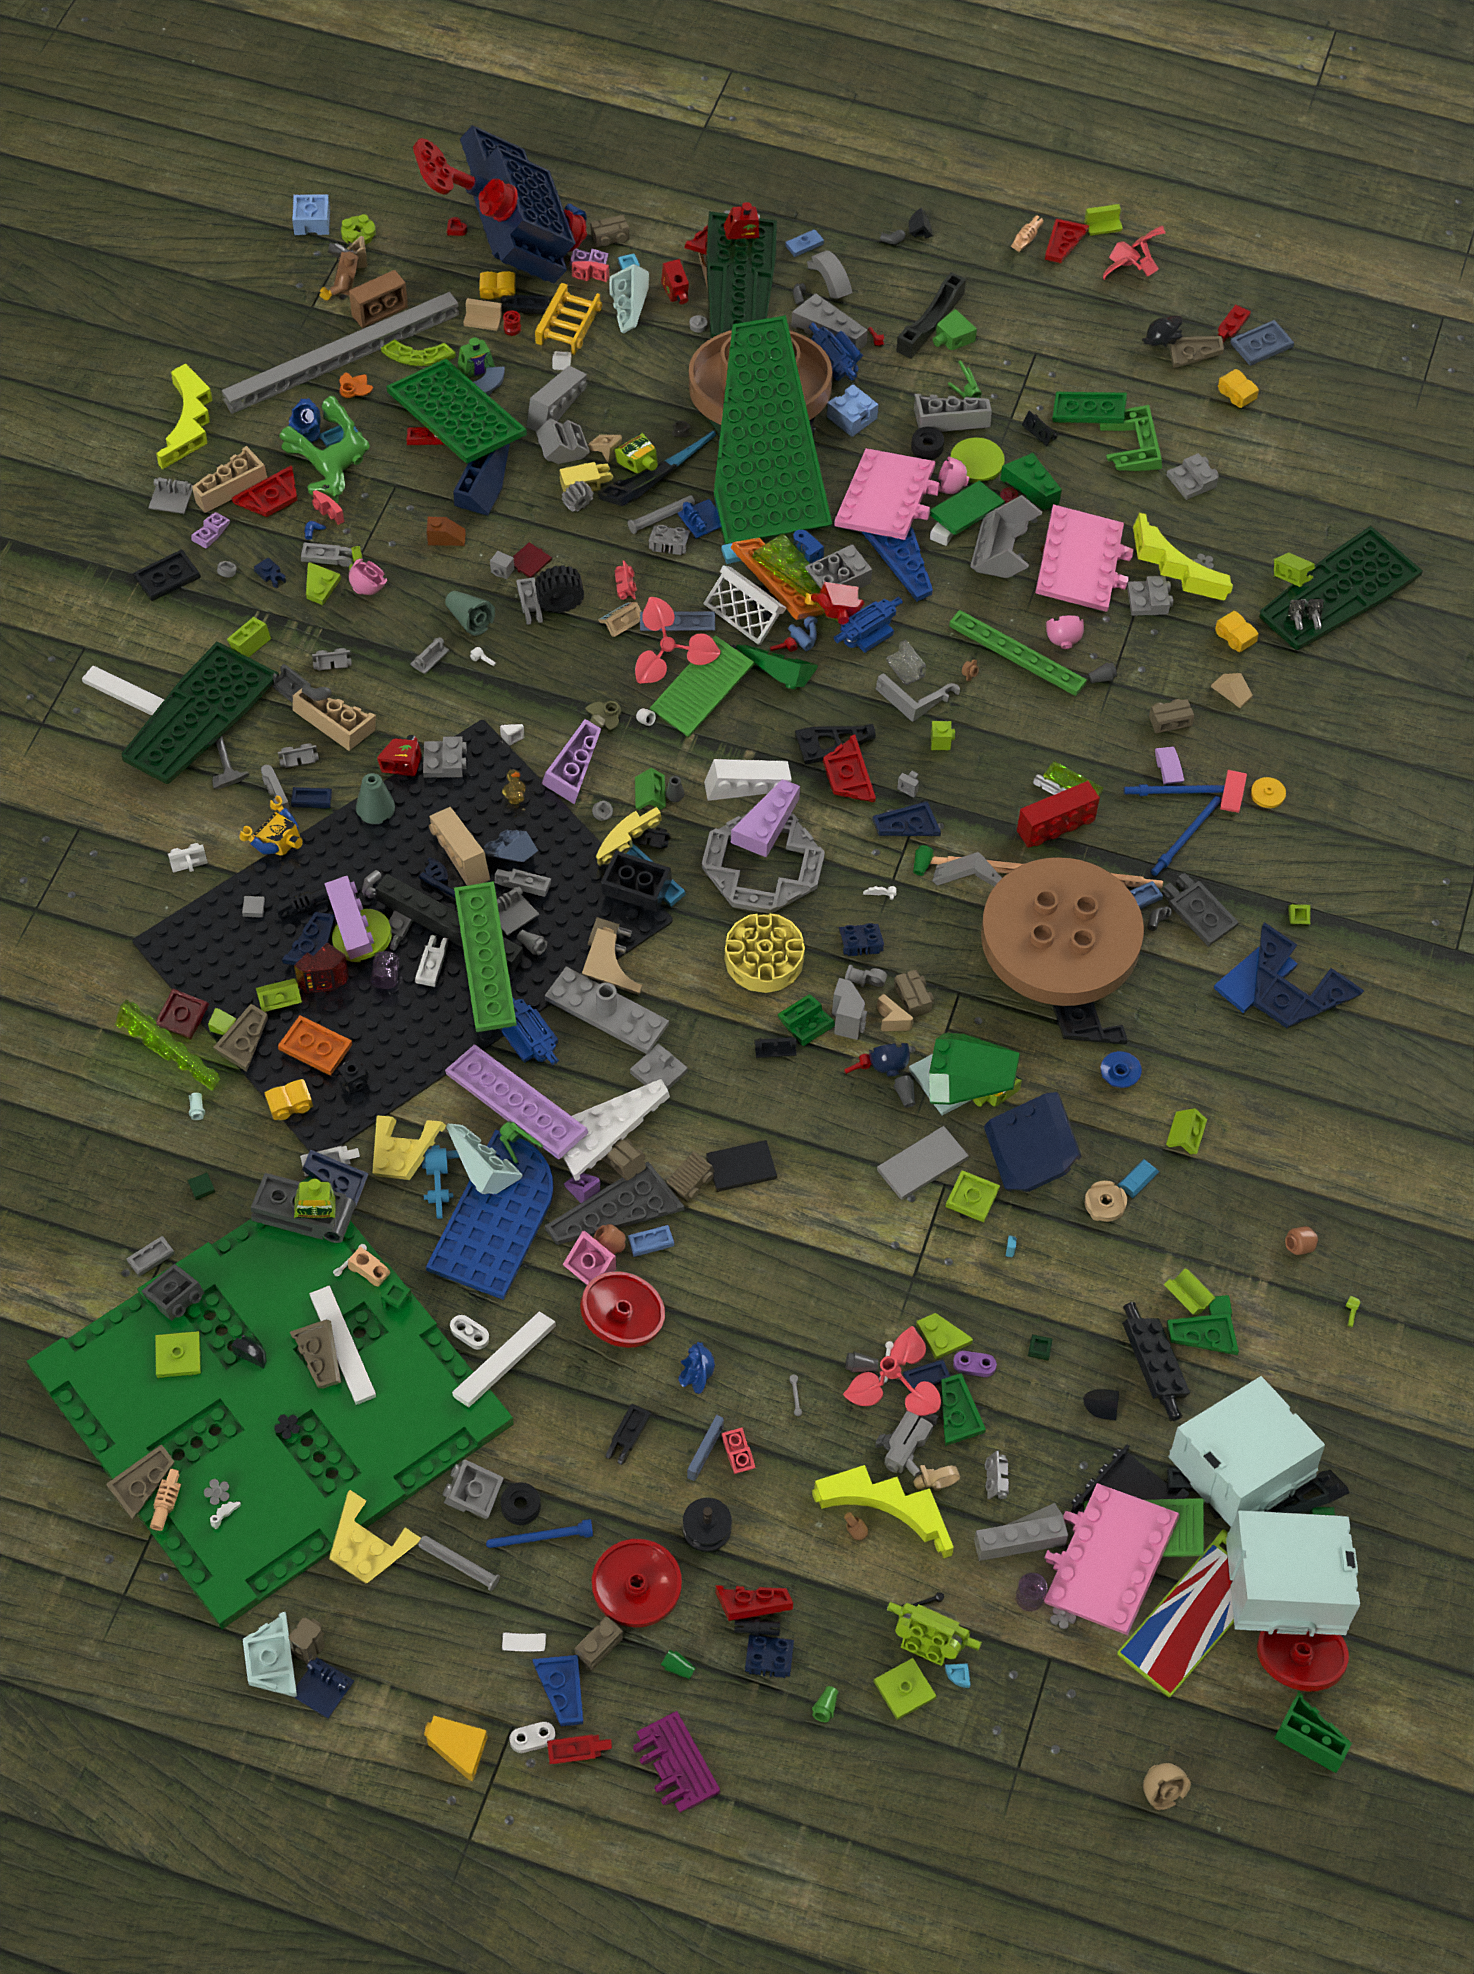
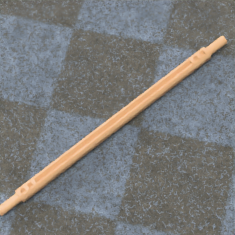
M934 856L930 864L940 865L961 857L948 856V858ZM987 860L997 873L1008 874L1010 871L1023 865L1020 863ZM1111 873L1126 887L1138 888L1151 881L1155 883L1157 888H1162L1163 881Z

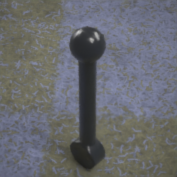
M938 1592L934 1597L911 1605L917 1607L918 1604L924 1605L933 1601L942 1602L944 1594Z

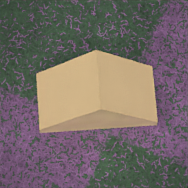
M360 236L347 248L349 250L353 249L355 255L358 256L356 268L367 267L364 237Z
M1241 673L1223 674L1211 685L1213 689L1239 708L1253 696Z

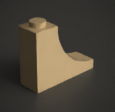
M603 927V929L598 928L582 975L601 983H611L616 988L640 995L642 985L627 977L617 962L615 956L617 934H614V930Z

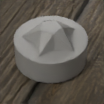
M696 315L690 319V329L692 331L700 333L706 330L707 319L705 317Z
M228 561L220 562L217 567V573L224 577H233L236 574V566Z
M600 801L593 806L592 812L597 820L604 821L612 816L613 808L609 802Z

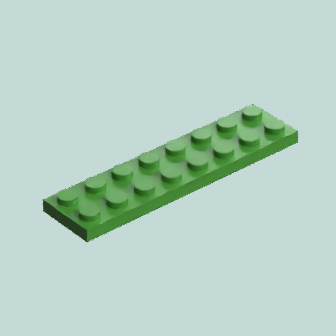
M494 881L455 887L454 891L476 1032L517 1026Z

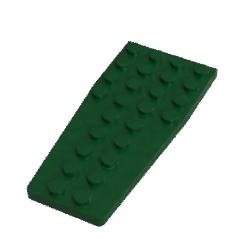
M709 211L706 266L711 338L732 330L733 324L767 319L776 261L777 220L759 218V238L727 239L724 223L728 214Z
M1369 526L1316 564L1315 568L1307 573V576H1313L1312 580L1302 584L1301 587L1292 584L1262 608L1259 618L1291 647L1299 650L1384 602L1420 577L1423 570L1372 526ZM1301 599H1306L1307 602L1318 606L1321 629H1315L1312 616L1310 615L1311 605L1303 602L1301 605H1298L1303 629L1297 630L1294 617H1292L1294 605L1299 603Z
M216 641L181 678L121 754L123 762L165 784L171 783L250 710L274 684L273 674L276 673L279 676V673Z

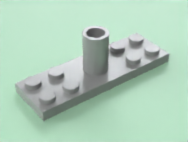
M565 967L544 996L546 1001L646 1054L651 1051L669 1026V1020L616 993V988L613 984L607 982L599 984L568 967Z

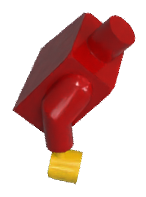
M824 582L820 593H806L805 598L806 604L815 605L818 603L824 609L826 616L838 619L839 624H847L849 617L859 612L864 606V601L858 599L857 586Z

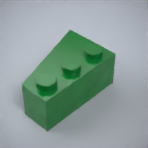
M1034 453L1002 466L1000 480L1012 485L1017 492L1021 491L1027 496L1028 500L1041 509L1046 510L1053 507V504H1060L1062 489Z
M1298 1691L1274 1739L1337 1773L1352 1742L1331 1722L1328 1723L1319 1714L1320 1711L1316 1707L1312 1708Z

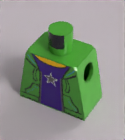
M471 338L469 344L460 347L457 367L468 378L486 373V369L489 367H495L491 352L484 340Z

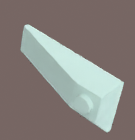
M635 264L610 276L609 292L610 296L614 299L613 306L617 309V320L622 333L636 327L649 288V272Z
M447 1124L446 1128L469 1179L476 1186L478 1192L482 1194H497L521 1179L523 1175L507 1159L502 1161L495 1155L496 1150L480 1144L481 1139L465 1126Z

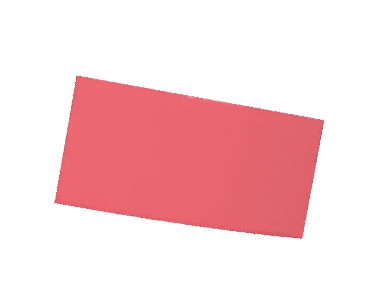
M576 261L572 263V277L587 282L590 277L607 282L609 279V265L591 261Z
M313 491L314 499L312 504L314 508L319 510L322 515L328 514L330 519H334L337 525L344 523L341 507L322 492Z
M1232 770L1227 771L1220 809L1239 813L1247 777L1246 773Z
M743 1428L721 1433L734 1474L755 1469L750 1447L747 1445Z

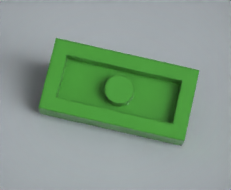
M653 768L635 777V806L638 810L649 804L657 807L659 810L666 807L665 775Z

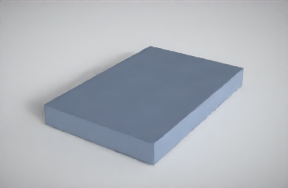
M1275 320L1238 335L1230 341L1231 345L1250 366L1294 346V342Z

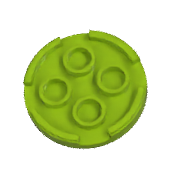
M968 438L960 441L954 446L950 456L965 465L967 476H969L968 482L972 483L993 480L1001 474L1005 459L1001 448L994 442L984 438Z
M373 909L360 910L361 915L366 916L369 925L366 927L367 933L371 932L374 943L371 944L373 951L350 959L337 923L332 933V943L336 952L343 959L361 962V960L373 956L377 957L388 947L392 938L391 926L386 916L381 912Z

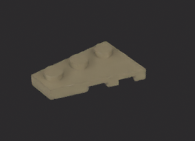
M1222 336L1182 337L1176 339V343L1173 345L1169 343L1173 368L1223 354L1224 351Z
M250 1004L213 1047L214 1052L247 1072L268 1019L267 1013Z
M326 1319L291 1331L290 1334L296 1340L299 1346L298 1350L304 1356L317 1387L323 1389L341 1383L331 1321Z
M161 1444L109 1481L106 1486L133 1521L175 1462Z

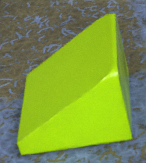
M1288 905L1290 924L1310 925V905Z
M215 1008L208 1023L210 1032L224 1035L235 1023L236 1018Z

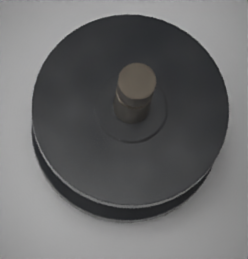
M700 1498L686 1508L683 1515V1535L691 1547L702 1552H712L722 1548L728 1542L731 1535L732 1517L724 1503L714 1498Z

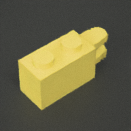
M595 462L560 469V483L565 492L570 484H574L576 481H584L594 492L601 490V483L611 481L613 475L609 472L610 467L608 464L596 465Z

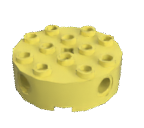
M752 914L736 922L727 934L724 960L728 973L737 984L750 991L768 993L784 989L794 983L802 972L805 953L802 933L792 921L778 914Z

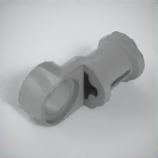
M853 965L848 966L845 976L846 980L860 984L861 987H864L866 983L882 987L887 978V974L883 970L875 968L870 971H862L853 968Z

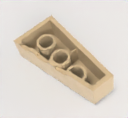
M245 446L242 449V453L238 456L236 454L230 458V462L226 465L221 464L217 467V471L214 474H208L192 486L196 504L206 513L232 500L233 496L267 479L265 465Z
M302 689L293 695V711L348 751L375 731V714H366L361 711V708L356 706L352 708L345 705L344 701L340 699L327 698L321 701H314L302 693Z
M448 807L430 815L431 824L429 828L431 833L437 836L440 845L445 849L466 885L489 881L490 875L485 853L453 809Z

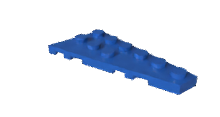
M910 527L905 540L862 532L916 602L932 595L933 589L912 527Z

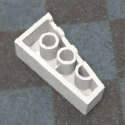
M714 759L704 784L707 799L711 801L768 794L782 779L791 782L792 779L788 761Z

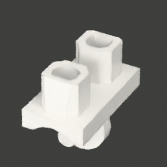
M194 843L184 850L179 848L172 849L168 854L173 872L188 868L192 872L194 871L193 867L208 863L203 844Z

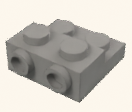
M1199 453L1184 459L1182 465L1168 470L1166 475L1185 500L1216 488L1219 478L1217 470L1211 469L1208 459L1205 456L1201 457Z
M1147 576L1146 581L1127 583L1131 616L1163 615L1169 613V608L1173 606V597L1168 595L1171 585L1170 581H1166V576Z
M443 737V741H424L423 776L462 777L463 769H466V758H463V754L467 753V744L463 742V738Z
M464 1459L459 1465L455 1464L450 1476L454 1478L452 1483H448L443 1491V1496L446 1497L444 1503L462 1512L467 1510L487 1519L504 1477Z

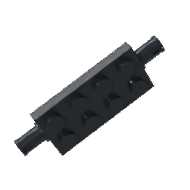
M1135 1302L1127 1303L1123 1306V1309L1128 1319L1122 1324L1153 1399H1159L1161 1405H1164L1169 1421H1177L1183 1415L1179 1410L1176 1399L1188 1396L1190 1391L1159 1318H1141Z

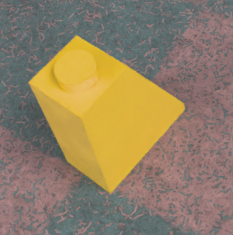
M433 1716L432 1722L427 1723L424 1736H427L428 1745L468 1780L473 1781L487 1741V1731Z

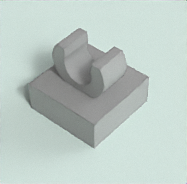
M911 771L909 775L902 773L898 778L897 789L914 798L918 793L919 781L916 778L919 774Z

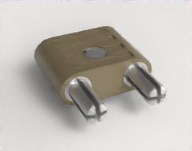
M597 917L588 945L592 946L598 928L603 929V927L614 930V934L618 933L627 937L631 936L632 931L620 927V924ZM616 944L615 951L624 954L626 947Z

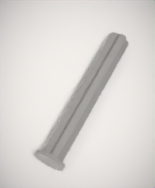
M689 495L638 519L628 520V527L633 534H636L638 530L682 511V505L685 502L692 503L694 506L695 499L692 495Z
M423 1536L418 1543L420 1548L489 1587V1591H493L498 1584L500 1575H493L427 1536Z

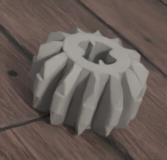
M576 481L574 484H570L566 491L562 493V501L572 512L580 511L581 508H585L586 505L590 504L589 501L593 499L592 489L584 481Z

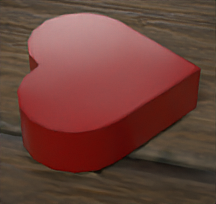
M452 217L449 219L447 235L464 236L467 234V225L461 222L460 218Z

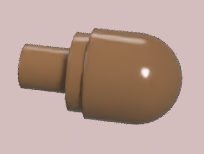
M851 1512L847 1513L844 1519L847 1521L846 1527L848 1532L856 1540L865 1539L868 1535V1528L859 1517H854Z

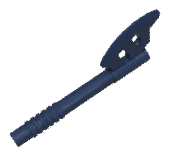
M428 857L429 865L425 868L426 873L422 872L419 879L456 899L455 891L441 883V881L448 880V872L445 866L436 859Z

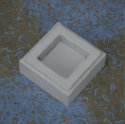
M244 896L243 917H263L265 898Z

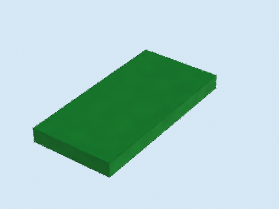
M1056 392L1052 421L1058 423L1124 424L1127 393Z
M977 481L932 508L930 516L953 535H957L983 519L989 512L1004 505L1005 500L981 481Z

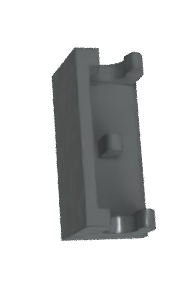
M283 664L280 667L281 674L279 676L276 673L273 674L274 684L272 687L293 703V695L302 689L304 685L308 684L311 686V684L287 665Z

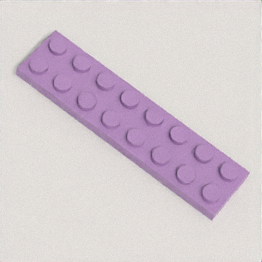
M475 1044L445 1070L450 1078L504 1119L512 1123L514 1122L519 1128L539 1141L543 1148L557 1159L564 1156L588 1134V1129Z

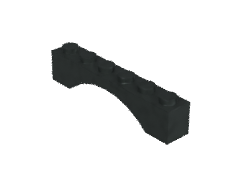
M953 272L946 277L925 313L915 323L906 326L899 334L896 352L912 359L934 332L937 324L947 316L964 295L965 278Z

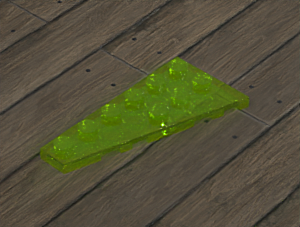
M784 534L779 535L754 551L752 557L803 596L806 597V593H820V587L805 569V566L810 563ZM818 603L815 604L824 611V609Z
M126 999L120 1005L115 1026L118 1028L124 1026L129 1031L128 1034L130 1036L142 1038L143 1044L167 1061L173 1059L178 1064L177 1067L182 1071H191L192 1077L213 1091L220 1082L218 1073L212 1068L208 1069L197 1055L193 1056L189 1053L183 1043L176 1042L169 1031L164 1028L161 1029L156 1025V1021L151 1016L144 1015L137 1004L134 1002L130 1003Z

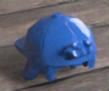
M301 398L299 403L292 409L289 426L293 427L312 443L320 436V410L311 399Z
M697 1342V1344L689 1348L688 1357L681 1361L685 1369L679 1375V1382L682 1387L692 1384L696 1394H700L703 1391L706 1380L713 1375L715 1369L714 1357L703 1346V1342Z

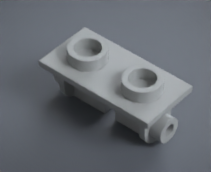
M440 637L438 639L435 638L410 665L426 674L449 651V649L443 646L444 640Z
M339 648L335 652L328 653L325 650L317 651L316 654H312L313 661L317 660V662H313V667L318 669V671L330 670V662H334L335 669L348 668V666L352 665L351 658H347L351 657L350 650Z
M309 743L300 746L301 748L293 749V747L281 749L278 752V757H283V759L279 760L280 766H285V768L298 766V758H301L302 765L315 763V761L319 760L318 753H314V751H317L316 745L312 746Z
M995 1451L986 1458L985 1469L987 1470L985 1487L989 1500L995 1495H998L999 1499H1005L1009 1494L1008 1479L1001 1478V1476L1008 1475V1459H1006L1005 1455H999V1451Z

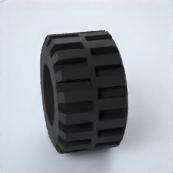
M565 565L553 566V568H547L546 571H542L536 577L535 588L538 603L545 611L552 613L568 612L582 603L584 590L581 575L576 569H572L570 566L565 567Z

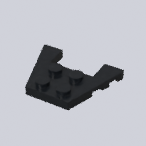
M1093 1002L1071 1006L1052 1005L1063 1039L1127 1044L1128 1039L1123 1025L1102 1028Z

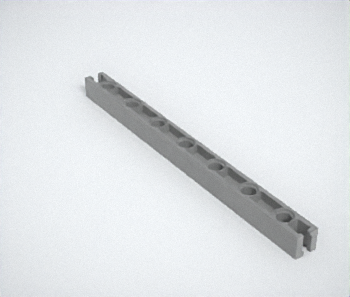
M450 292L225 388L222 390V394L225 397L223 401L232 414L376 352L394 339L399 342L459 315V311L456 309L458 302Z

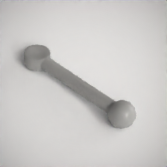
M793 1374L790 1376L789 1381L793 1386L794 1415L799 1417L802 1415V1410L799 1407L797 1391L798 1376Z

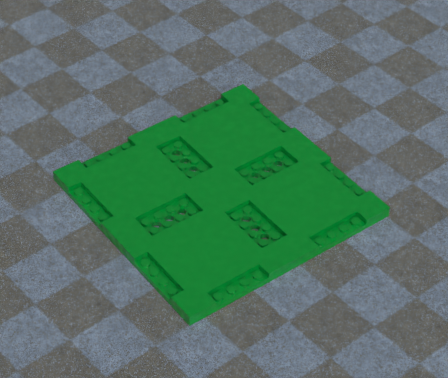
M309 1176L301 1182H309L313 1178ZM250 1219L215 1243L210 1244L208 1242L175 1263V1265L198 1281L204 1291L201 1300L187 1307L183 1316L175 1317L171 1321L142 1293L144 1288L165 1272L163 1271L137 1288V1294L68 1339L62 1337L27 1360L29 1369L111 1480L161 1444L172 1459L174 1454L178 1452L185 1454L182 1460H174L175 1464L171 1468L179 1471L177 1483H180L181 1487L173 1511L167 1515L163 1530L157 1531L150 1528L155 1512L154 1502L160 1484L137 1515L221 1630L331 1553L346 1495L349 1490L366 1500V1503L354 1520L366 1529L453 1468L455 1464L460 1463L514 1425L513 1417L490 1388L470 1407H467L453 1397L452 1392L473 1373L472 1369L438 1329L437 1323L412 1292L411 1302L405 1301L400 1310L390 1304L387 1308L382 1307L381 1295L392 1279L404 1286L406 1285L390 1265L382 1260L351 1220L343 1241L333 1243L324 1237L322 1240ZM365 1244L367 1247L366 1251L380 1260L389 1269L390 1274L377 1287L359 1273H354L348 1269V1266L337 1277L333 1274V1271L342 1266L356 1252L359 1245ZM330 1286L376 1393L375 1398L358 1405L353 1400L339 1364L341 1383L323 1389L317 1387L304 1356L298 1350L299 1346L296 1340L290 1334L291 1331L320 1322L309 1293ZM208 1313L216 1314L213 1320L208 1321L204 1319ZM220 1328H226L228 1330V1332L223 1336H219L216 1334L217 1330ZM357 1330L366 1332L361 1338L354 1336ZM199 1331L201 1374L157 1378L155 1335ZM242 1335L254 1339L262 1345L266 1352L267 1362L264 1369L234 1355L232 1351L228 1350V1347L233 1344L236 1338L242 1339ZM283 1414L288 1418L290 1415H295L298 1418L296 1424L300 1426V1431L297 1434L292 1433L290 1439H284L282 1433L278 1434L275 1431V1425L281 1424L278 1418ZM218 1427L222 1431L219 1435L213 1436L210 1434L212 1428ZM305 1438L313 1440L310 1446L305 1447L301 1444ZM195 1440L203 1441L202 1446L199 1448H193L191 1444ZM318 1454L326 1456L325 1460L321 1463L314 1461V1457ZM331 1470L338 1472V1476L334 1479L326 1477V1474ZM212 1479H217L219 1485L223 1481L229 1484V1489L225 1491L229 1493L227 1501H222L219 1498V1503L213 1505L210 1503L211 1497L204 1495V1489L210 1487L209 1482ZM240 1502L241 1506L229 1516L224 1517L217 1529L211 1526L210 1518L213 1515H217V1510L221 1508L222 1504Z

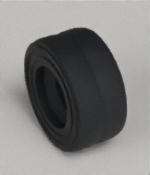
M922 427L914 432L911 449L916 457L934 460L942 454L944 436L938 429ZM928 441L931 442L932 445L927 446L924 445L923 442Z
M514 1483L508 1486L501 1496L502 1514L512 1524H529L540 1513V1495L528 1483ZM518 1499H524L527 1505L525 1508L518 1509L514 1503Z

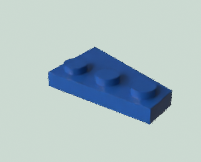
M578 1655L532 1659L560 1726L583 1724Z

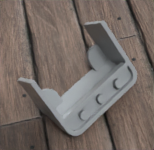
M1021 495L989 512L981 523L971 561V568L978 573L1003 578L1012 577L1016 573L1028 568L1029 564L1016 555L1012 549L1015 538L1025 534L1028 529V522L1042 515V511Z

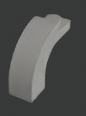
M826 250L813 255L812 260L807 261L809 269L818 270L822 274L831 298L838 299L853 293L842 264L832 252Z

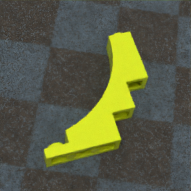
M186 363L171 371L173 384L183 398V410L176 427L166 438L167 447L156 453L158 465L162 469L208 444L206 432L202 426L210 422L208 409L204 405L212 401L211 390Z
M1138 514L1133 526L1138 559L1159 564L1160 575L1181 580L1183 591L1225 601L1233 588L1230 575L1211 570L1186 557L1165 539L1157 527L1149 525L1146 514Z
M865 1465L815 1481L812 1494L815 1502H819L822 1509L837 1505H861L882 1510L909 1525L924 1542L934 1539L935 1547L938 1552L942 1553L943 1558L952 1556L954 1547L930 1488L905 1496L898 1477L872 1484Z

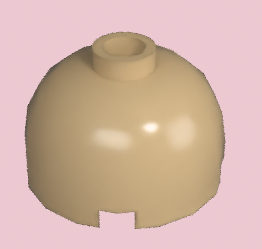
M1171 1763L1154 1765L1149 1769L1143 1782V1791L1147 1800L1155 1809L1165 1810L1176 1805L1174 1800L1179 1796L1183 1799L1187 1795L1191 1782L1180 1767Z

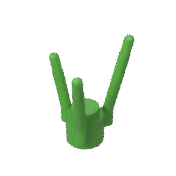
M960 360L959 365L969 383L965 385L964 392L951 382L948 385L963 398H980L982 392L978 388L970 368H965Z
M508 1121L499 1131L502 1135L499 1139L504 1143L514 1163H518V1160L508 1141L514 1143L521 1138L527 1142L530 1140L540 1148L543 1147L539 1141L519 1128L514 1122Z

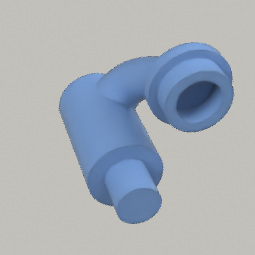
M812 616L804 620L805 628L810 629L809 636L801 627H796L794 624L788 627L791 637L805 651H809L814 646L817 638V619Z

